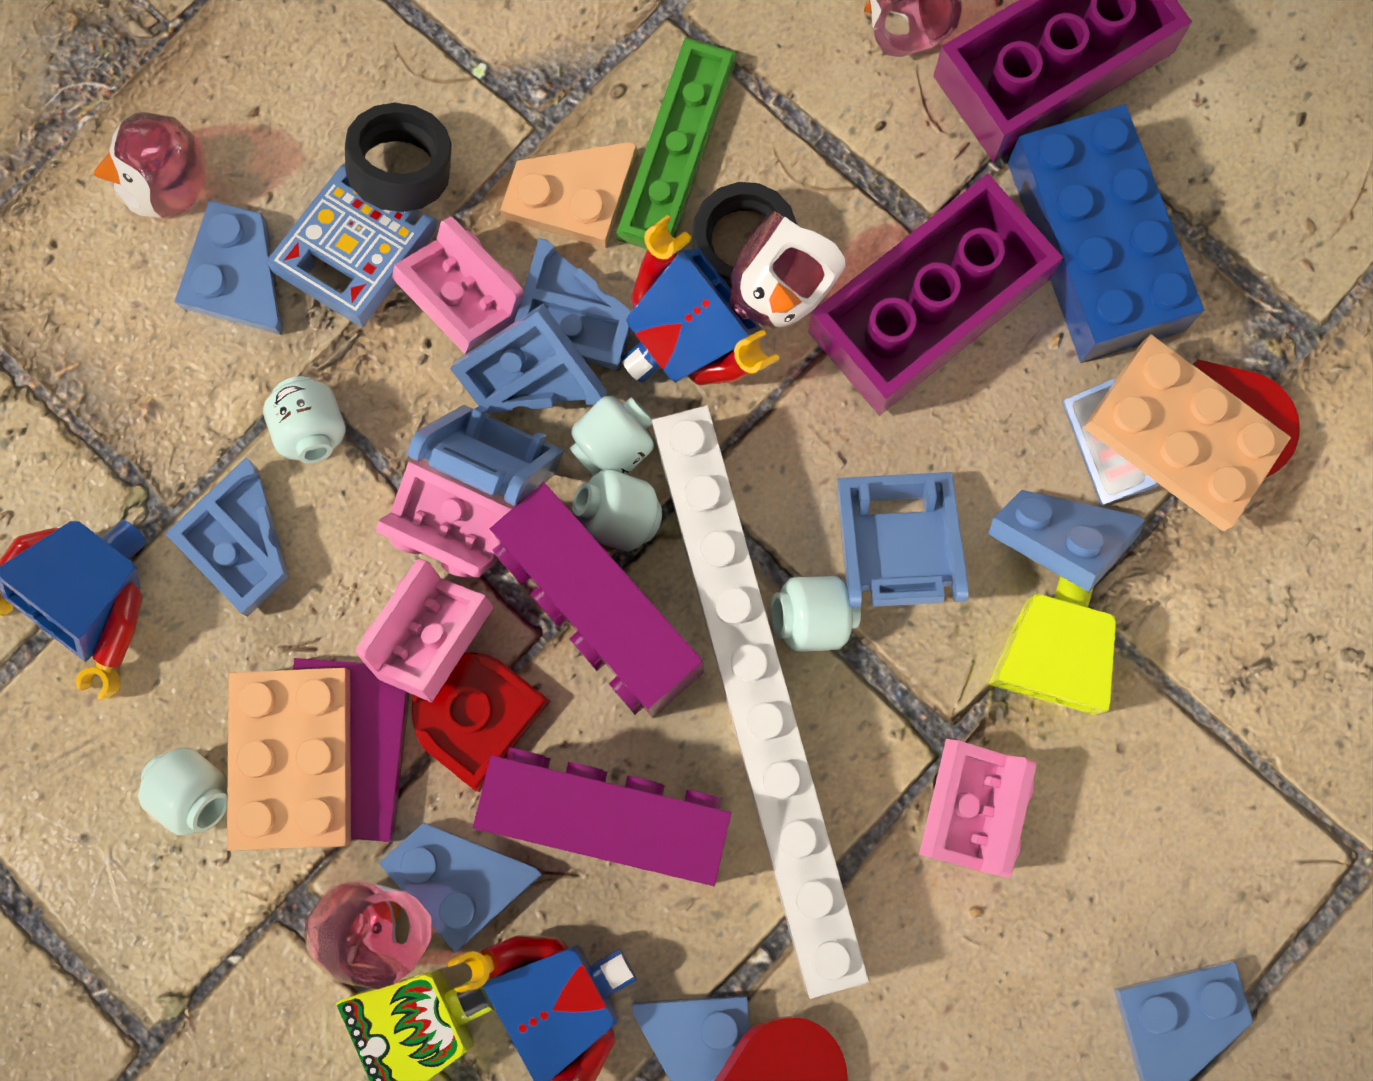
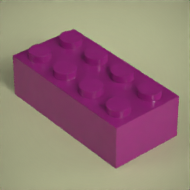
M1017 0L942 45L933 77L994 163L1013 151L1019 136L1060 123L1173 54L1190 27L1192 20L1177 0Z
M987 173L811 312L808 333L880 416L1050 281L1063 257Z
M545 482L540 484L489 528L500 542L492 549L493 553L521 585L525 584L529 579L536 584L538 588L530 595L558 628L562 627L567 621L577 632L569 638L570 641L596 671L606 664L616 677L608 684L634 715L644 708L654 718L704 673L703 660Z
M509 747L507 759L490 756L473 829L715 887L732 813L720 810L721 797L686 790L684 801L663 796L665 785L662 783L627 775L625 787L606 783L608 772L603 769L568 761L566 773L549 769L551 758Z

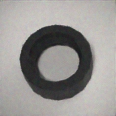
M395 102L373 106L359 114L347 129L345 171L350 186L363 201L382 210L406 212L422 209L439 199L448 186L452 143L446 127L428 111L415 105ZM398 141L411 143L423 149L431 157V162L416 172L398 174L385 172L373 166L365 158V155L370 149L379 144Z
M736 182L718 188L702 202L693 219L692 248H699L734 294L742 295L740 289L741 280L747 268L733 267L723 262L716 255L712 245V232L717 222L725 215L736 211H754L767 217L773 223L775 230L784 217L798 225L792 208L777 191L760 183ZM795 248L786 249L773 263V271L781 280L787 275L795 259Z

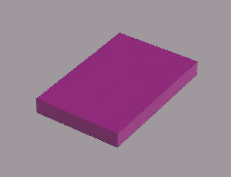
M294 658L293 670L347 668L350 670L351 839L394 842L410 693L379 680L365 663Z

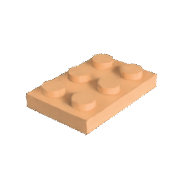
M1152 334L1142 341L1083 426L1085 430L1222 531L1235 525L1291 438Z
M347 668L230 672L228 677L227 851L351 846L350 670Z

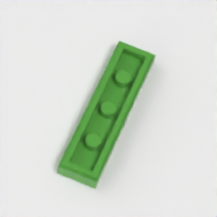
M684 38L616 233L618 241L647 249L644 238L646 231L666 215L671 217V220L668 222L669 233L672 237L676 238L736 63V52Z

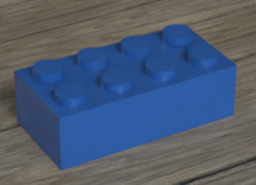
M1120 105L1018 137L1009 158L1008 166L1028 219L1063 257L1050 281L1080 363L1139 346L1151 334L1157 339H1161L1186 331L1205 310L1127 105Z

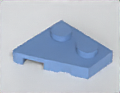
M209 200L174 301L180 308L275 334H282L284 328L283 320L278 314L274 288L277 286L276 276L272 273L267 262L271 246L268 225L262 214Z
M539 238L524 287V296L519 305L515 322L544 304L586 363L620 371L622 357L624 356L631 332L626 319L632 311L613 295H607L581 268H575L556 251L555 246L548 240Z
M544 304L457 359L450 368L478 406L481 405L488 408L487 413L511 411L518 406L530 409L553 408L556 402L586 400V405L596 404L607 393L606 388Z
M247 458L165 533L233 606L247 617L290 577L259 470Z
M1021 490L993 518L988 535L1089 592L1137 539L1146 519L1130 513Z
M422 823L379 862L381 867L402 891L409 893L419 900L432 917L431 925L455 953L460 951L543 875L536 866L523 863L428 823Z
M1229 960L1114 989L1139 1081L1191 1080L1253 1023L1236 962Z
M747 995L633 1002L632 1004L633 1015L670 1081H714L741 1038L750 1030Z

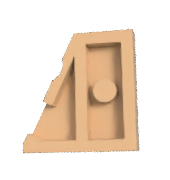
M626 142L518 160L500 209L502 218L606 248L637 156L636 144Z

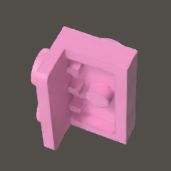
M452 216L441 221L437 240L396 263L392 274V279L464 354H467L513 324L524 296V291L513 273L506 268H502L485 251L479 239L471 231L465 230Z
M413 459L408 462L391 512L379 519L376 532L391 538L390 543L401 551L411 554L423 553L440 561L441 567L453 575L464 578L480 577L493 567L498 559L492 549L500 542L489 528L515 506L505 502L504 497L500 495L492 496L429 467V463L423 460L418 462Z
M417 559L406 576L399 581L394 594L377 619L365 631L362 641L356 648V654L379 680L429 702H433L494 607L486 595L440 578L429 562Z
M946 739L919 855L1010 878L1014 863L1021 849L1020 837L1027 806L1034 792L1033 779L1036 761L1025 757L1001 754L959 740Z

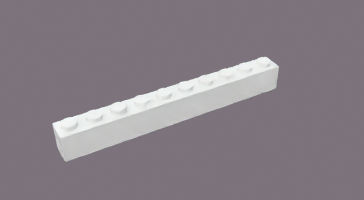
M708 405L652 420L655 441L805 991L809 999L869 983Z

